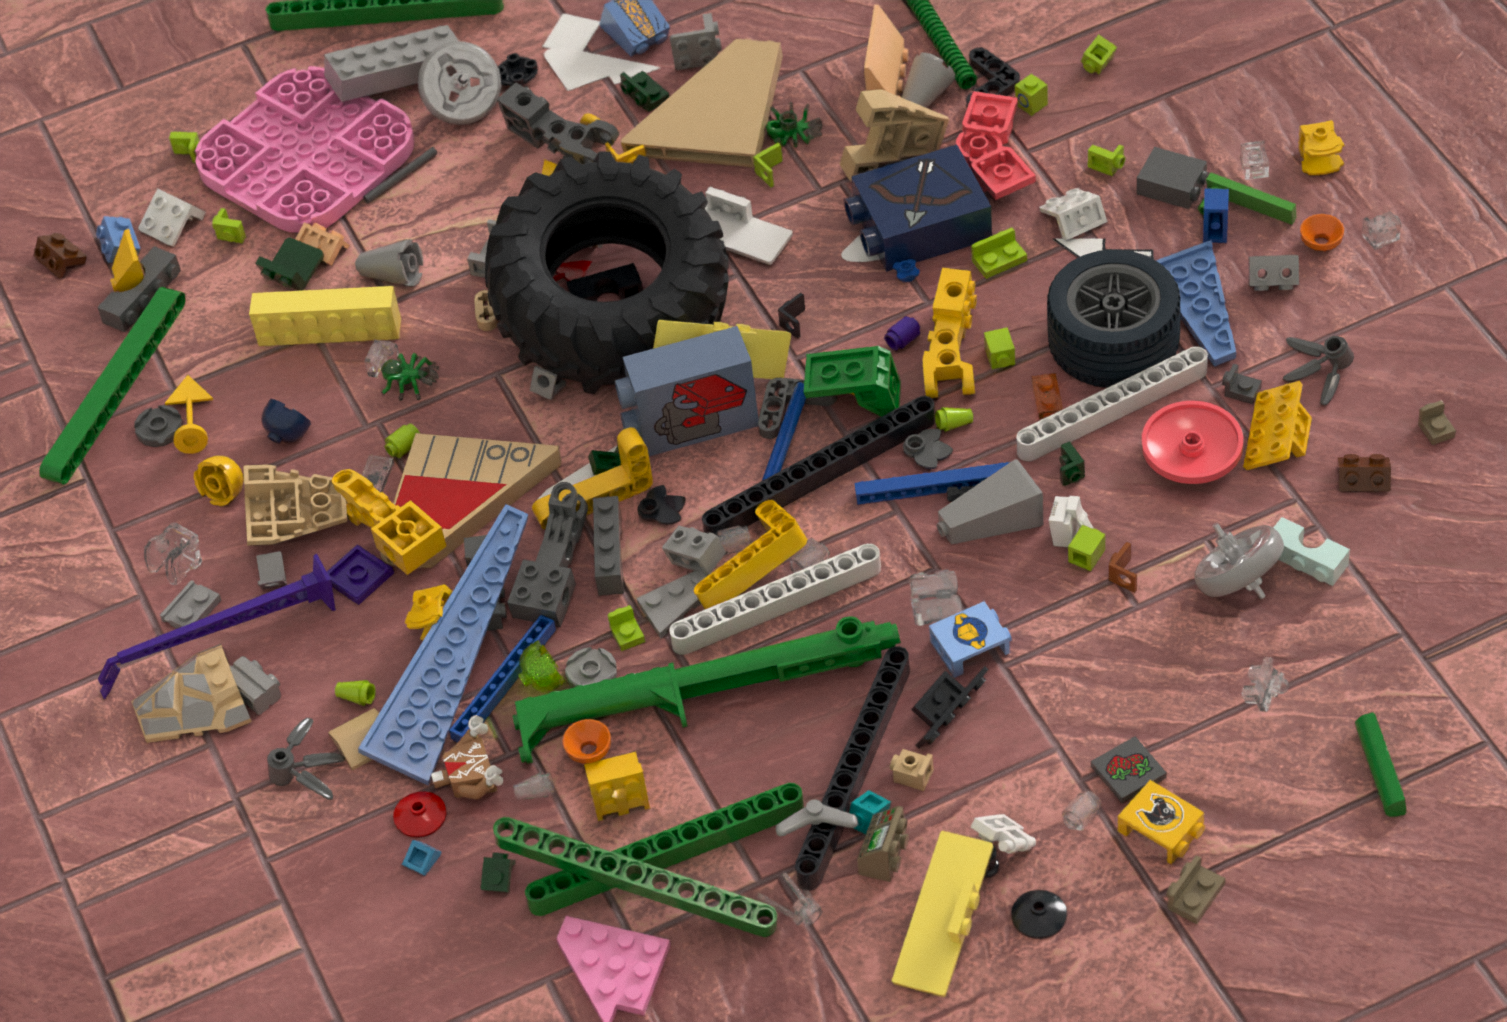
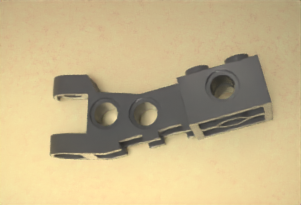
M518 83L513 84L497 99L508 130L537 149L546 143L548 145L547 149L555 154L558 151L564 155L563 159L572 157L580 164L593 162L597 153L591 149L596 142L604 145L608 142L612 146L620 135L615 126L598 119L589 125L563 119L549 110L550 105L544 97H538L528 87H523Z
M568 482L556 484L551 491L548 503L549 517L536 561L524 559L522 561L507 602L513 618L535 622L540 615L554 620L556 627H561L576 586L572 570L568 568V565H571L573 551L576 543L580 540L588 511L586 500ZM561 491H571V493L567 494L562 499V501H559V494ZM577 501H580V509L575 512Z

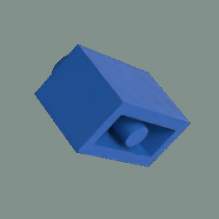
M1205 189L1203 242L1211 240L1212 243H1227L1229 189Z

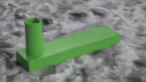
M1211 172L1206 179L1207 189H1229L1228 201L1291 225H1293L1297 218L1296 204ZM1204 199L1198 207V211L1203 215Z

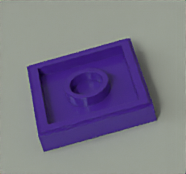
M357 544L333 565L327 573L334 589L360 605L391 577L394 571L391 566Z

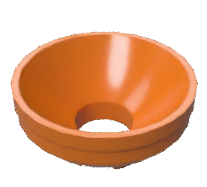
M1328 214L1312 215L1301 224V240L1306 246L1315 251H1328L1336 248L1342 242L1344 226L1334 216ZM1317 238H1325L1328 242L1318 244L1315 240Z
M593 719L575 722L569 726L563 735V747L567 755L579 763H593L602 759L608 753L611 746L609 729L600 721ZM586 745H594L596 747V750L591 754H584L581 751Z

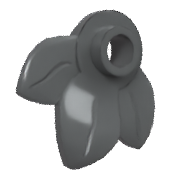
M926 429L919 435H910L903 444L904 453L914 458L917 465L926 469L937 468V461L949 457L953 452V448L939 441L941 436V430Z

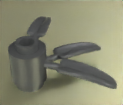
M1331 336L1325 341L1323 346L1298 338H1286L1287 344L1300 352L1319 357L1321 353L1326 356L1319 360L1313 359L1289 372L1283 377L1284 381H1296L1314 374L1321 369L1320 364L1327 360L1333 366L1332 373H1329L1326 377L1320 399L1321 405H1327L1333 398L1339 384L1340 375L1336 373L1337 369L1347 368L1354 360V353L1347 341L1339 336Z
M305 718L297 724L287 737L286 741L289 743L287 748H277L268 754L269 778L274 784L285 786L296 776L297 782L320 796L333 800L332 791L321 780L308 771L304 770L301 773L295 771L296 767L305 766L310 768L339 763L345 760L341 754L317 753L305 755L303 761L294 763V756L291 750L294 746L300 745L314 722L311 718Z

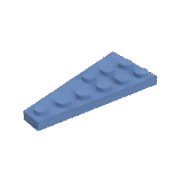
M1212 241L1204 242L1156 260L1171 273L1177 282L1181 297L1180 319L1199 346L1207 351L1208 359L1213 366L1235 359L1236 348L1229 325L1228 312L1225 307V299L1216 267Z

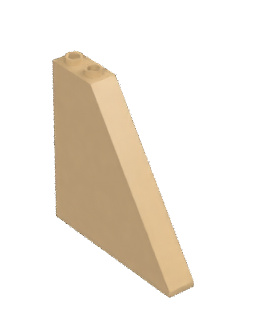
M735 39L622 138L623 153L643 145L646 157L754 167L753 157L762 150L766 124L769 119L782 62L781 44L774 41Z

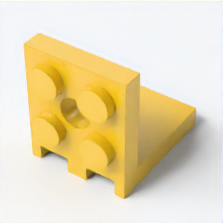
M636 752L584 764L598 821L603 820L602 815L618 812L619 816L629 814V809L643 805L645 810L650 809L641 763L639 764Z

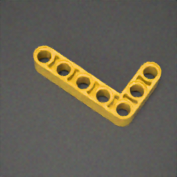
M626 428L617 436L621 460L620 466L573 485L578 494L587 502V515L593 513V498L618 496L620 502L645 492L652 486L653 477L648 448L635 428ZM561 491L559 494V501H562V499L567 494L571 493V491ZM551 494L536 500L532 505V511L544 530H546L549 517L548 503ZM577 501L575 512L580 509V501Z
M765 501L755 511L767 532L694 587V593L705 610L737 597L806 545L808 539L795 518L775 501Z

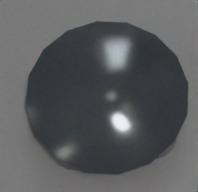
M518 53L509 54L507 60L498 66L501 84L511 87L515 83L524 85L530 82L538 73L537 61L527 57H520Z

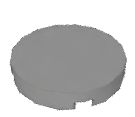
M591 647L583 648L569 657L566 663V680L572 688L578 685L597 683L604 679H614L617 676V665L614 657L602 648H598V650Z

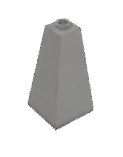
M1018 459L1013 460L939 510V522L936 524L938 532L942 537L945 536L951 544L1040 527L1044 525L1043 492Z

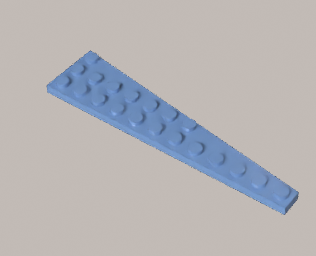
M505 504L444 605L443 616L430 628L358 748L360 754L429 786L432 778L431 773H434L527 524V513Z

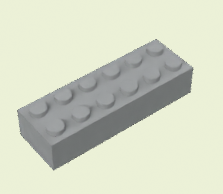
M445 25L324 54V76L341 102L417 84L419 71L425 58L437 47L459 40L449 26ZM451 65L446 68L448 75H453L457 72Z

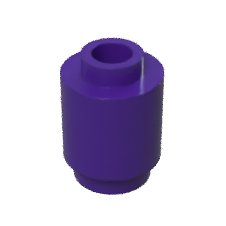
M905 316L887 330L884 339L891 349H903L920 335V325L916 319Z

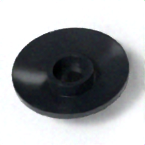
M1032 890L1016 899L1012 906L1011 918L1015 928L1023 935L1035 939H1044L1057 934L1064 927L1067 920V909L1063 900L1056 894L1046 890ZM1036 908H1042L1043 910L1037 911V910H1035V909H1036Z

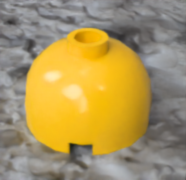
M216 455L205 459L197 465L198 469L194 471L193 475L195 485L202 497L207 495L208 498L212 499L209 501L211 504L217 506L227 505L241 492L244 483L243 473L237 463L231 458Z

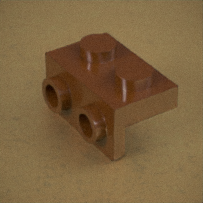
M60 233L38 236L34 248V257L58 278L64 277L66 266L85 264L87 258L77 246L73 245Z
M1347 454L1344 457H1338L1337 468L1340 491H1390L1391 464L1389 457L1381 454H1372L1369 457Z

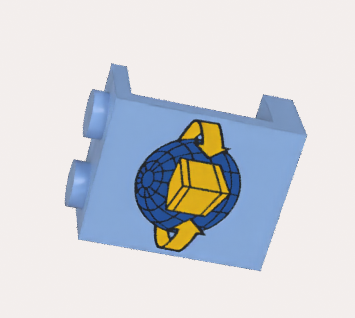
M985 601L929 625L930 642L954 678L964 674L963 661L996 646H999L1005 655L1010 653L1009 642L1012 641L1011 635L1006 627L1002 628L997 613L994 609L990 610Z

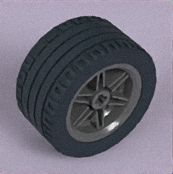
M1118 249L1100 250L1082 255L1069 262L1054 277L1047 295L1048 342L1054 360L1067 374L1075 379L1093 386L1108 388L1176 355L1180 341L1181 297L1177 282L1171 273L1159 262L1134 251Z

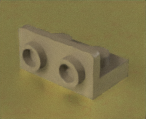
M1196 855L1191 863L1187 862L1183 866L1177 883L1172 882L1166 893V897H1168V910L1198 924L1224 887L1225 878L1202 867L1201 857Z

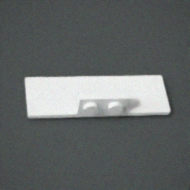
M709 187L706 191L708 204L705 210L709 213L712 221H719L724 235L720 240L724 241L726 250L771 265L791 239L793 232L752 217L750 200Z

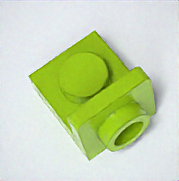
M171 132L169 140L174 154H190L192 162L196 163L195 150L200 141L197 132Z
M1095 145L1088 149V167L1104 174L1113 176L1125 163L1124 146L1118 145L1114 152Z
M631 605L618 608L607 615L610 630L621 652L645 642L644 635L634 618Z

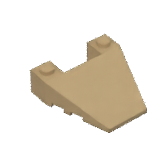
M882 89L861 91L856 111L866 127H870L866 144L844 147L840 166L850 182H852L851 176L940 150L949 119L947 116Z

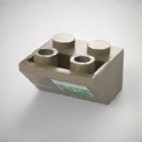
M896 806L873 815L857 859L859 875L890 882L893 873L899 871L901 864L900 853L901 850H906L909 841V834L905 833L908 820L904 818L903 807Z

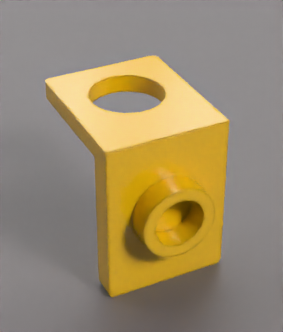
M608 142L605 143L606 152H610L616 162L633 164L638 155L646 157L643 145L618 155Z

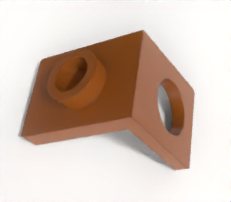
M1126 542L1118 553L1115 552L1110 558L1109 581L1135 593L1137 591V574L1124 569L1131 560V544ZM1119 574L1126 576L1131 583L1123 581Z

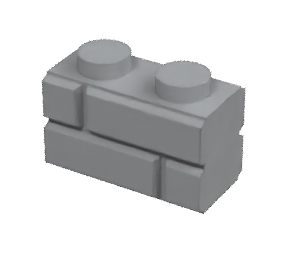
M241 656L233 663V666L230 665L244 703L256 714L261 715L269 708V705H273L281 698L280 682L273 674H265L262 666L256 660L251 662L245 656Z

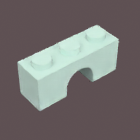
M1283 517L1273 527L1281 535L1284 542V551L1279 560L1292 566L1295 570L1303 571L1315 577L1318 581L1333 586L1348 567L1350 549L1329 539H1326L1317 548H1307L1303 546L1304 527Z

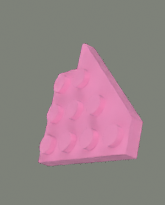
M569 916L565 917L557 936L558 946L602 1022H613L617 1009L644 1016L670 949V940Z

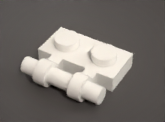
M1004 814L974 818L971 828L979 833L978 836L988 842L999 841V849L1006 853L1028 851L1036 845L1035 838L1023 832L1024 827Z

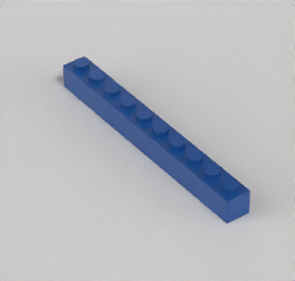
M1010 462L856 482L854 485L857 505L947 493V487L958 486V489H961V486H976Z
M543 615L537 618L450 728L451 740L458 743L467 730H471L468 726L471 717L475 715L480 716L484 719L483 722L487 719L556 631L554 620Z

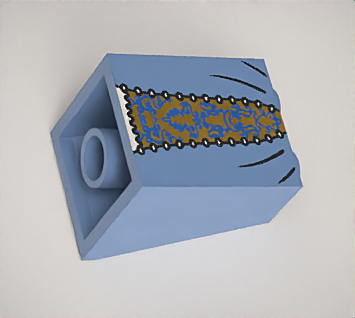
M612 0L604 4L599 24L630 56L636 53H644L648 50L649 46L655 43L661 44L668 38L670 30L669 24L652 0Z

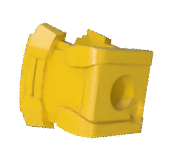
M1333 121L1301 125L1299 127L1298 148L1300 155L1304 158V161H1301L1302 172L1308 175H1324L1339 171L1344 162L1339 154H1336L1342 152L1345 144L1340 137H1337Z
M445 584L414 591L413 606L404 622L407 628H424L420 638L423 641L432 625L436 624L439 618L443 616V607L453 591Z

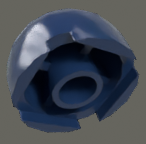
M270 398L261 417L263 428L269 433L267 437L277 444H280L281 441L288 443L296 442L302 438L309 429L311 421L297 410L284 407V403Z

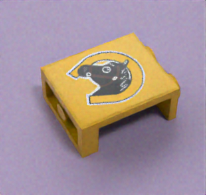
M1149 780L1118 815V832L1127 837L1133 829L1167 849V862L1172 865L1178 857L1182 858L1186 854L1189 844L1193 839H1198L1205 830L1204 812L1152 780Z

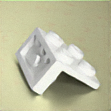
M157 188L138 230L174 247L187 219L192 220L193 217L203 220L206 212Z
M1079 188L1067 191L1063 197L1048 199L1045 205L1039 207L1040 212L1056 217L1062 238L1065 240L1107 222L1100 196L1079 190Z

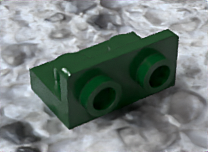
M643 70L632 77L628 76L625 72L620 74V88L622 92L633 98L635 103L639 107L642 106L647 112L656 109L670 97L669 93Z

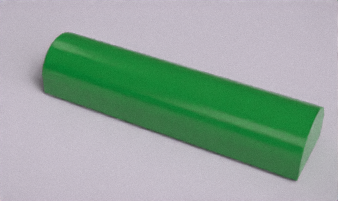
M1374 712L1364 714L1355 721V728L1385 814L1389 817L1406 815L1405 797L1376 714Z

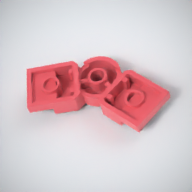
M973 91L962 122V132L958 135L956 144L983 192L988 191L995 200H998L1036 182V175L1011 147L1002 146L1008 143L1013 128V118L1018 106V98Z

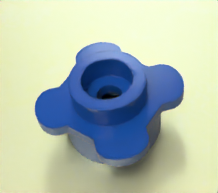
M914 259L893 264V269L897 271V278L902 282H910L920 274L919 269L915 266L916 261Z

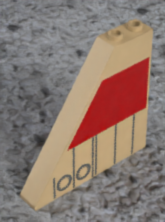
M416 433L393 504L402 507L411 500L442 527L447 547L418 568H432L464 543V538L473 536L498 516L505 504L512 505L561 466L562 460L559 446ZM380 552L383 562L395 566L391 560Z

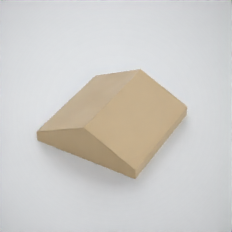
M375 708L328 732L352 771L373 760L360 754L358 748L379 715Z

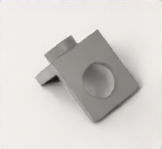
M535 366L530 391L551 400L566 386V381L561 380L556 385L557 374Z
M281 551L256 556L260 581L257 582L261 589L287 585Z

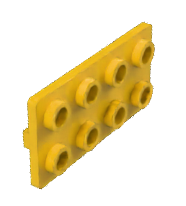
M1300 381L1257 393L1243 464L1246 470L1287 460L1290 458V452L1296 458L1305 456L1312 417L1300 403L1303 386Z

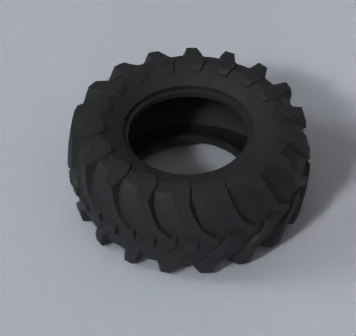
M599 151L591 163L580 164L572 157L560 159L553 173L549 176L536 172L528 176L519 195L508 196L502 203L496 224L492 227L488 238L485 258L487 296L497 321H500L497 324V328L503 338H510L520 349L518 358L524 366L535 362L542 368L557 374L556 385L565 378L581 382L585 393L596 394L602 385L615 384L614 380L626 377L623 357L653 349L659 320L714 325V322H720L729 283V275L727 273V269H729L728 255H726L724 241L720 240L724 235L719 221H712L709 213L705 210L708 201L703 192L692 194L681 184L682 174L675 168L669 173L663 174L650 168L648 157L638 155L633 164L616 162L610 152ZM601 244H620L638 249L650 256L662 269L652 284L643 291L626 299L610 302L579 298L564 290L553 279L555 272L567 258L582 249Z

